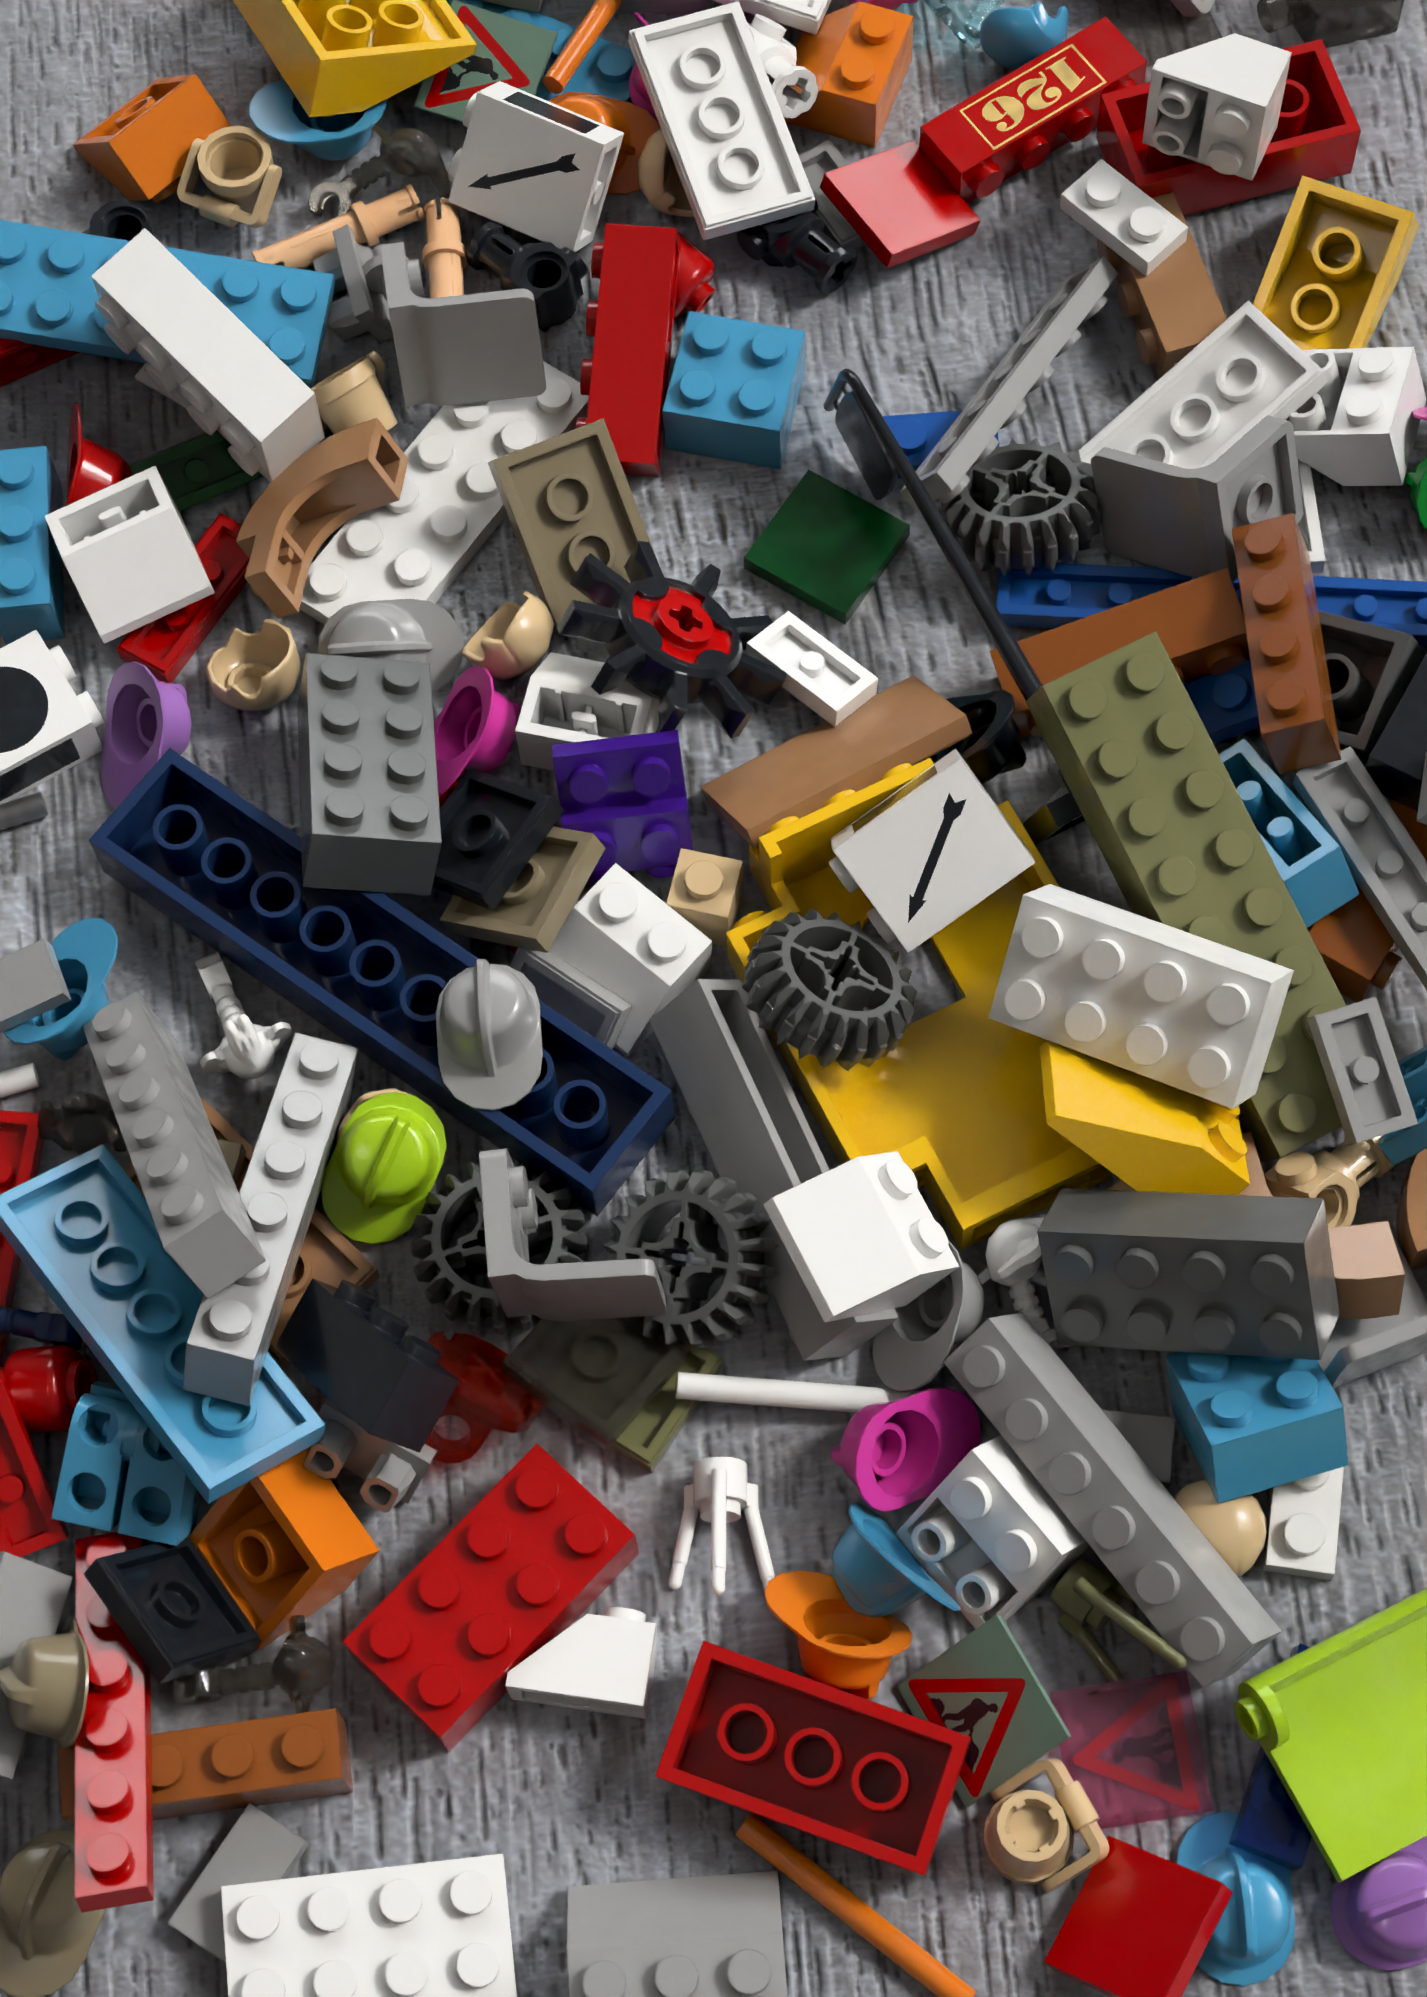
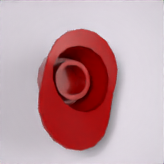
M74 402L68 437L67 505L132 476L127 462L118 453L81 436V410L79 403Z

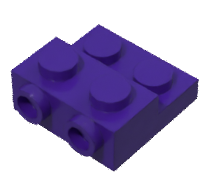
M678 730L552 745L559 801L565 810L561 815L562 828L594 833L605 847L587 883L595 885L615 863L625 871L646 869L647 874L653 877L665 878L673 876L681 848L693 850V837Z

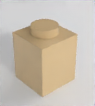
M681 848L666 904L712 940V945L727 947L726 932L732 930L737 922L744 896L743 861Z

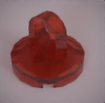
M444 1331L434 1332L427 1343L442 1353L438 1363L456 1377L459 1383L440 1417L445 1415L461 1417L467 1422L470 1432L461 1439L448 1440L442 1438L433 1428L425 1444L437 1450L433 1458L434 1460L446 1464L461 1463L473 1457L481 1448L492 1429L510 1433L527 1431L545 1403L541 1387L537 1382L533 1381L530 1388H528L519 1378L524 1369L519 1366V1363L513 1357L493 1344L471 1334L455 1332L452 1339L447 1340Z

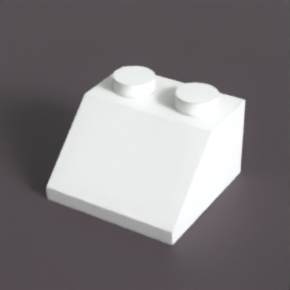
M615 863L573 907L549 951L633 1005L614 1045L615 1048L628 1058L653 1031L649 1020L695 980L701 979L711 968L712 940Z
M898 1151L854 1158L772 1197L763 1204L824 1322L906 1306L960 1267L948 1246V1238L944 1229L934 1220L917 1188V1180L913 1171L903 1162Z

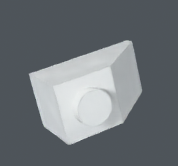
M608 1607L605 1609L604 1616L586 1614L507 1673L505 1686L512 1700L646 1719L659 1642L656 1623L645 1622L646 1614L643 1612L622 1607Z

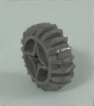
M1012 438L1009 445L997 446L990 455L980 463L971 466L966 474L970 478L968 485L955 498L944 504L940 501L941 504L938 506L940 514L969 562L977 561L981 571H986L994 566L1000 567L1004 576L1012 569H1024L1027 575L1030 576L1032 569L1043 566L1049 571H1054L1057 560L1074 562L1078 550L1090 549L1091 539L1095 534L1099 533V524L1102 522V505L1099 504L1098 495L1095 492L1091 464L1081 461L1079 451L1063 453L1060 442L1053 443L1047 447L1040 446L1037 438H1034L1029 444H1017Z
M814 909L808 911L803 917L790 912L784 920L780 922L773 921L771 926L764 930L747 957L748 963L745 967V979L742 984V988L749 993L746 1007L751 1011L760 1013L759 1028L772 1029L778 1034L777 1045L789 1043L798 1049L799 1060L810 1054L817 1057L823 1068L836 1060L847 1071L858 1063L870 1067L875 1060L880 1059V1057H886L890 1051L896 1048L912 1022L911 1017L915 1011L913 1007L914 998L917 991L909 984L912 971L897 965L899 951L885 949L880 944V934L870 936L863 932L860 927V921L853 925L843 923L836 912L827 919H824Z
M523 1160L516 1167H525L528 1189H534L537 1213L540 1216L538 1218V1228L527 1229L529 1258L541 1253V1246L552 1242L550 1252L544 1264L584 1262L576 1255L582 1254L589 1249L587 1235L577 1232L585 1225V1220L581 1210L569 1209L573 1203L571 1191L568 1188L553 1191L555 1183L548 1170L531 1181V1166ZM470 1162L467 1166L470 1180L461 1183L457 1177L447 1174L444 1183L449 1195L445 1197L438 1193L428 1192L426 1203L433 1214L416 1215L414 1225L416 1230L423 1236L410 1242L412 1255L421 1259L414 1266V1272L419 1282H430L425 1290V1294L431 1304L441 1303L446 1300L443 1308L446 1318L454 1321L468 1310L467 1323L469 1329L477 1332L483 1326L486 1317H492L495 1332L503 1335L508 1328L507 1316L494 1289L472 1285L458 1276V1274L467 1272L469 1277L488 1274L480 1167L476 1163ZM477 1211L479 1219L474 1230L468 1235L457 1239V1246L449 1248L452 1236L458 1226L469 1215ZM531 1315L518 1316L519 1324L523 1329L529 1330L533 1326Z
M697 1169L689 1176L686 1171L674 1170L668 1172L666 1182L656 1178L644 1181L646 1197L638 1194H631L629 1197H625L631 1216L617 1215L615 1218L610 1219L615 1228L621 1232L619 1241L611 1240L602 1246L607 1252L616 1254V1260L650 1259L654 1261L656 1269L662 1277V1286L667 1297V1312L658 1316L625 1317L623 1320L632 1326H642L644 1321L643 1336L650 1341H662L665 1338V1342L670 1348L685 1349L690 1342L694 1348L706 1349L713 1346L714 1337L719 1341H730L736 1337L735 1323L749 1326L756 1321L749 1303L765 1304L771 1299L766 1290L759 1287L762 1278H774L779 1274L775 1267L764 1264V1254L772 1253L779 1245L773 1239L760 1237V1233L772 1220L766 1214H751L757 1198L748 1192L741 1191L737 1193L738 1183L727 1177H719L715 1180L714 1175L710 1171ZM673 1218L670 1233L665 1239L657 1242L662 1230ZM714 1218L718 1221L724 1232L728 1245V1253H726L719 1244V1224L713 1222ZM688 1252H694V1257L708 1259L710 1263L709 1265L693 1264L692 1267L686 1266V1261L675 1260L672 1258V1254L687 1255ZM725 1276L715 1296L700 1308L701 1301L707 1300L708 1292L713 1282Z

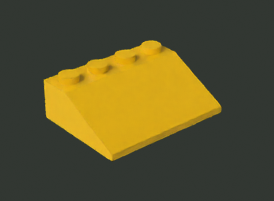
M233 0L309 118L362 112L475 54L477 46L446 0Z

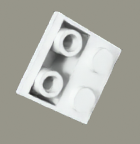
M1234 33L1157 59L1151 73L1142 143L1152 146L1164 154L1178 155L1210 166L1219 173L1233 174L1252 181L1278 125L1292 52Z
M1414 347L1302 350L1325 372L1329 382L1286 419L1294 427L1297 459L1342 486H1402L1421 419L1414 418L1413 411L1424 407L1426 403V395Z
M156 466L45 515L61 558L104 644L215 593L179 510Z
M550 652L530 677L515 729L521 765L555 771L552 745L655 733L659 722V700L641 692L628 681L613 690L599 695L591 685L605 664L604 662Z
M1002 1435L972 1449L895 1533L931 1577L958 1603L961 1608L960 1611L975 1629L996 1614H1000L1005 1622L1061 1576L1090 1546Z

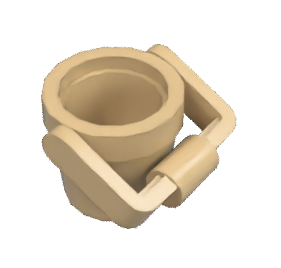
M236 125L221 128L210 134L206 140L196 138L192 142L177 188V195L182 202L199 208V214L203 218L229 227H235L239 222L253 228H259L268 219L281 179L282 168L274 165L270 144L263 134L244 126ZM199 173L213 196L205 195L202 197L193 194Z
M372 351L368 353L365 357L336 371L310 388L316 396L324 433L330 430L334 435L344 429L374 418H378L387 431L398 423L383 391L385 365L377 352Z
M1048 1758L1037 1761L990 1792L996 1804L992 1807L984 1824L983 1846L988 1861L1003 1877L1018 1884L1036 1885L1041 1883L1043 1890L1048 1894L1107 1857L1109 1844L1097 1823L1100 1817L1079 1780L1073 1781L1065 1765L1060 1760ZM1046 1773L1056 1791L1054 1795L1057 1800L1042 1791L1020 1789ZM1074 1830L1075 1832L1079 1831L1090 1852L1065 1868L1073 1851Z

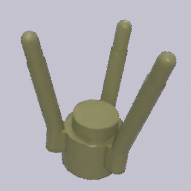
M1081 1558L1063 1575L1050 1596V1601L1063 1611L1057 1623L1077 1639L1124 1701L1130 1702L1134 1699V1691L1088 1630V1624L1094 1629L1100 1630L1112 1619L1175 1668L1183 1669L1187 1664L1186 1658L1120 1607L1123 1601L1121 1596L1133 1602L1134 1600L1106 1565L1098 1570L1085 1558Z

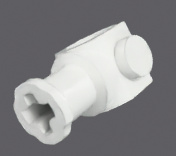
M756 14L752 23H747L783 117L796 118L801 113L807 112L816 101L819 91L816 84V76L807 68L796 66V47L783 38L786 29L775 21ZM796 84L802 89V93L799 94L791 85Z

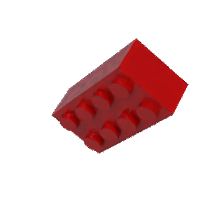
M1319 39L1283 48V50L1292 53L1278 125L1252 181L1233 174L1219 173L1210 166L1178 155H1167L1152 146L1143 144L1142 139L1150 82L1101 94L1096 139L1107 164L1151 198L1173 192L1184 216L1298 187L1302 175L1321 181L1349 174L1352 172L1361 129L1323 40Z
M536 1444L348 1635L343 1644L352 1658L450 1752L507 1692L505 1686L507 1673L569 1628L638 1556L639 1550L636 1536L542 1447Z
M703 1641L655 1777L926 1877L971 1743V1737Z

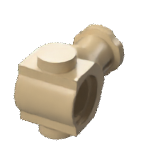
M1344 1135V1142L1330 1153L1318 1150L1313 1154L1306 1152L1288 1154L1267 1171L1264 1177L1273 1197L1324 1198L1327 1225L1329 1227L1351 1226L1357 1202L1360 1197L1359 1188L1373 1177L1382 1178L1394 1165L1378 1146L1382 1138L1381 1136L1348 1145Z

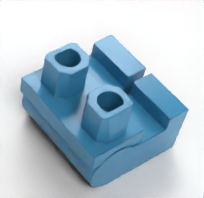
M96 1381L91 1385L90 1393H84L80 1397L72 1415L51 1519L111 1531L119 1524V1534L177 1546L196 1528L199 1503H195L196 1487L119 1386Z

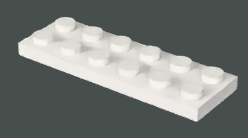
M543 361L546 390L539 396L460 405H443L404 452L409 460L400 500L357 515L342 526L310 565L299 609L325 625L327 620L342 607L358 602L418 599L431 601L435 604L507 516L488 462L574 430L577 418H586L588 411L589 395H581L580 382Z

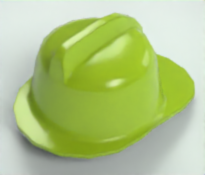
M400 1092L375 1095L357 1107L342 1131L325 1170L321 1188L324 1211L336 1229L352 1240L369 1244L393 1241L410 1230L416 1215H420L424 1208L428 1192H431L443 1165L447 1147L444 1125L434 1109L418 1097Z

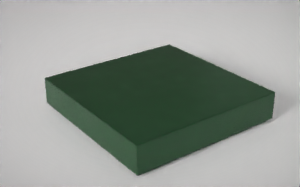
M808 470L744 556V569L846 625L910 536V524Z

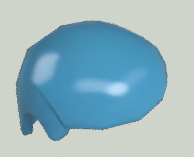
M1036 2L1030 8L1011 6L993 10L981 23L980 44L982 49L998 64L1007 69L1016 70L1067 39L1068 9L1065 6L1059 7L1055 18H1051L1047 14L1041 2Z

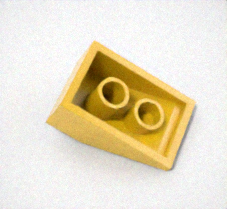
M1302 175L1253 305L1301 350L1366 348L1399 280L1417 234L1419 224L1415 213Z
M1046 1040L1040 1046L1046 1124L1136 1191L1238 1195L1250 1185L1245 1157L1247 1147L1242 1139L1238 1116L1240 1114L1239 1105L1231 1109Z

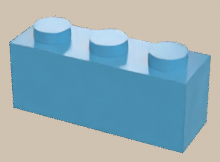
M47 446L0 450V634L5 644H10L34 630L38 631L42 640L65 638L63 560L45 519V515L62 508L61 481Z
M1245 738L1220 753L1219 756L1306 927L1308 928L1358 896L1359 891L1338 843Z

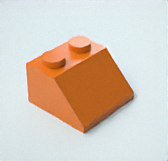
M859 1L825 15L816 35L803 31L796 45V66H803L815 74L819 91L816 101L807 112L801 113L796 118L784 117L785 122L875 148L912 61L914 16ZM796 84L791 85L799 94L802 93V89Z
M196 74L156 79L72 145L79 155L130 201L152 199L154 203H158L177 191L180 182L178 177L182 175L194 139L206 140L210 134L231 125Z
M308 1448L220 1497L189 1535L194 1545L259 1635L261 1643L256 1647L257 1650L268 1646L345 1591L380 1551L332 1481L324 1479L305 1468L304 1461Z

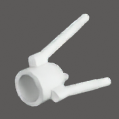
M708 1457L694 1463L693 1484L684 1486V1510L668 1585L672 1590H677L681 1587L699 1511L702 1520L711 1522L710 1571L711 1591L713 1594L719 1596L725 1591L726 1523L739 1520L741 1518V1510H744L764 1592L769 1580L775 1577L759 1512L758 1485L747 1483V1464L745 1461L732 1457Z

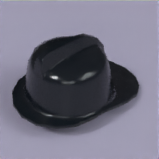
M999 690L986 694L946 699L966 714L972 734L929 757L934 764L956 748L981 784L991 780L996 775L1023 767L1027 758L1021 746L1019 728L1012 717L1015 701L1011 693L1006 690Z

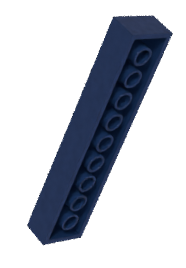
M171 748L167 750L89 839L104 873L343 1040L358 1048L359 1051L500 1149L507 1148L512 1158L518 1162L524 1160L529 1163L532 1172L540 1175L548 1170L554 1179L555 1188H568L572 1193L573 1200L597 1217L675 1119L671 1089L540 1000L543 1058L540 1076L531 1092L515 1105L495 1111L473 1109L457 1100L443 1083L438 1064L436 1010L439 995L449 980L466 968L474 967L475 961L479 958L382 892L303 887L301 837Z

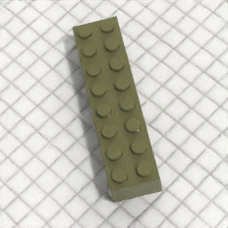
M1155 631L1041 686L1025 702L1131 912L1294 970L1257 1092L1239 1105L1240 1127L1243 1133H1252L1260 1163L1282 1158L1342 1127L1307 1018L1344 1007L1346 1004L1157 632Z

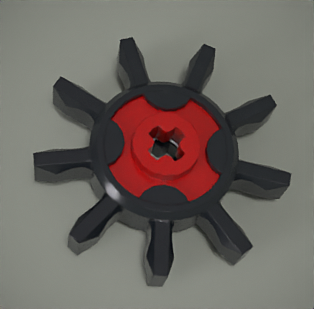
M638 541L624 565L630 580L629 583L591 553L585 557L570 584L595 604L572 600L558 624V630L560 635L605 644L609 658L591 685L599 695L613 690L628 681L641 692L659 700L658 717L660 732L675 730L687 712L689 705L702 703L730 739L741 734L755 713V710L741 693L766 705L771 703L785 682L787 673L743 653L742 650H746L747 642L771 625L773 621L769 615L731 618L723 607L712 598L718 586L721 572L719 568L712 564L708 565L695 577L691 585L676 579L665 578L650 543Z

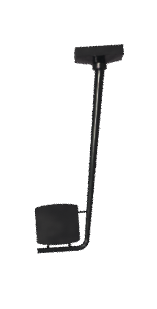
M843 369L839 372L824 402V409L826 411L836 409V426L876 500H881L890 494L896 484L898 473L900 474L1026 701L1043 684L862 381L852 370ZM847 383L853 391H849L848 387L846 386ZM842 393H844L845 396L842 398V400H841L840 403H839L838 401H839V399H840ZM1060 769L1058 773L1064 785L1022 823L1035 846L1085 821Z

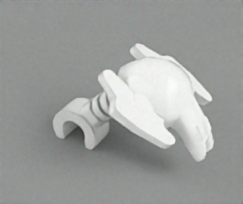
M215 952L194 961L210 998H213L216 1004V1011L226 1035L215 1051L207 1053L200 1060L203 1071L205 1073L213 1071L226 1073L231 1071L242 1079L260 1078L272 1067L275 1052L282 1047L285 1040L294 1034L290 1024L279 1022L272 1026L264 1027L252 1024L249 1017L245 1014L240 1000L234 994L233 984L219 953Z
M1047 1214L1009 1220L999 1225L988 1239L985 1253L987 1265L977 1275L981 1285L992 1278L995 1282L1010 1286V1291L1008 1292L1010 1298L1014 1300V1303H1012L1014 1310L1018 1311V1313L1022 1312L1050 1346L1057 1349L1071 1347L1073 1345H1058L1055 1328L1051 1329L1047 1318L1043 1317L1044 1311L1042 1306L1038 1305L1040 1302L1038 1295L1035 1296L1034 1294L1036 1291L1034 1284L1031 1285L1030 1278L1038 1271L1042 1261L1037 1231Z

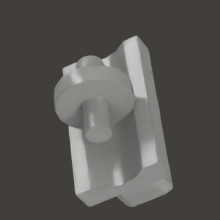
M348 224L332 231L337 248L313 260L314 268L317 272L334 274V294L347 288L349 295L331 303L328 318L329 326L343 341L368 331L380 343L393 338L380 245L374 247L373 250L368 246L359 245L355 241L353 229Z
M327 1397L318 1414L326 1424L324 1439L308 1448L304 1461L305 1468L324 1479H336L343 1467L365 1479L360 1490L364 1502L384 1513L389 1512L400 1500L408 1504L437 1450L424 1444L419 1453L370 1435Z

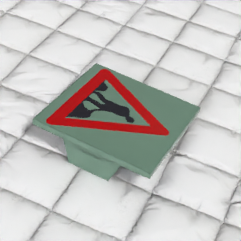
M452 0L450 7L477 44L475 54L423 80L414 107L463 124L464 112L473 94L499 81L536 96L558 33Z
M996 1614L897 1685L914 1717L971 1737V1743L955 1788L966 1808L1072 1737L1000 1614Z

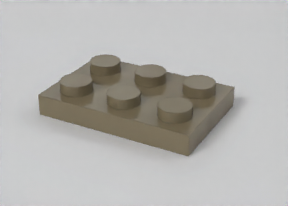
M604 418L488 462L539 598L545 603L554 621L553 634L559 633L558 624L572 600L595 604L570 584L584 558L590 553L630 583L624 568L625 563L638 541L649 542L650 545L651 542Z

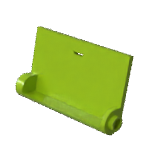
M1427 1588L1243 1681L1238 1686L1239 1700L1234 1703V1711L1241 1728L1251 1740H1258L1338 1883L1427 1836Z

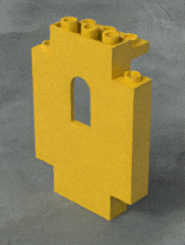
M931 758L913 766L909 763L895 766L888 770L880 778L879 782L860 791L845 790L828 799L821 809L802 818L790 816L774 823L766 831L765 835L759 837V848H753L749 844L750 872L772 911L768 913L765 911L752 912L738 920L732 930L726 932L727 956L742 983L745 979L744 973L748 963L747 957L755 942H758L764 930L769 928L773 921L780 922L784 920L790 912L803 917L808 911L814 909L824 919H827L836 912L843 923L853 925L860 921V927L863 931L864 926L869 920L866 912L874 906L860 887L850 893L832 870L829 861L836 857V854L832 850L830 838L932 766L934 763ZM1008 800L997 806L1030 850L1036 863L929 938L963 999L911 1023L896 1048L890 1051L886 1057H880V1059L875 1060L870 1067L860 1063L855 1064L849 1071L843 1069L836 1060L823 1068L817 1057L810 1054L799 1060L797 1048L789 1043L777 1045L778 1034L772 1029H767L839 1163L842 1165L857 1157L898 1151L903 1162L913 1171L917 1180V1188L925 1185L960 1250L991 1236L999 1225L1009 1220L1030 1217L1051 1207L1062 1188L1088 1189L1115 1175L1046 1124L1040 1046L1046 1039L988 1018L1023 894L1048 884L1059 887Z

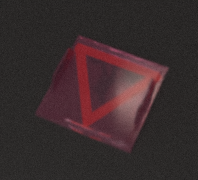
M1187 1671L1050 1692L1051 1702L1072 1736L1059 1745L1062 1763L1065 1765L1073 1781L1079 1780L1100 1817L1097 1823L1101 1829L1213 1811Z

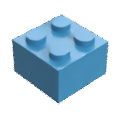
M689 311L662 410L665 448L667 450L781 469L805 374V331Z
M1175 1352L1166 1355L1173 1414L1218 1504L1348 1465L1344 1407L1317 1360Z

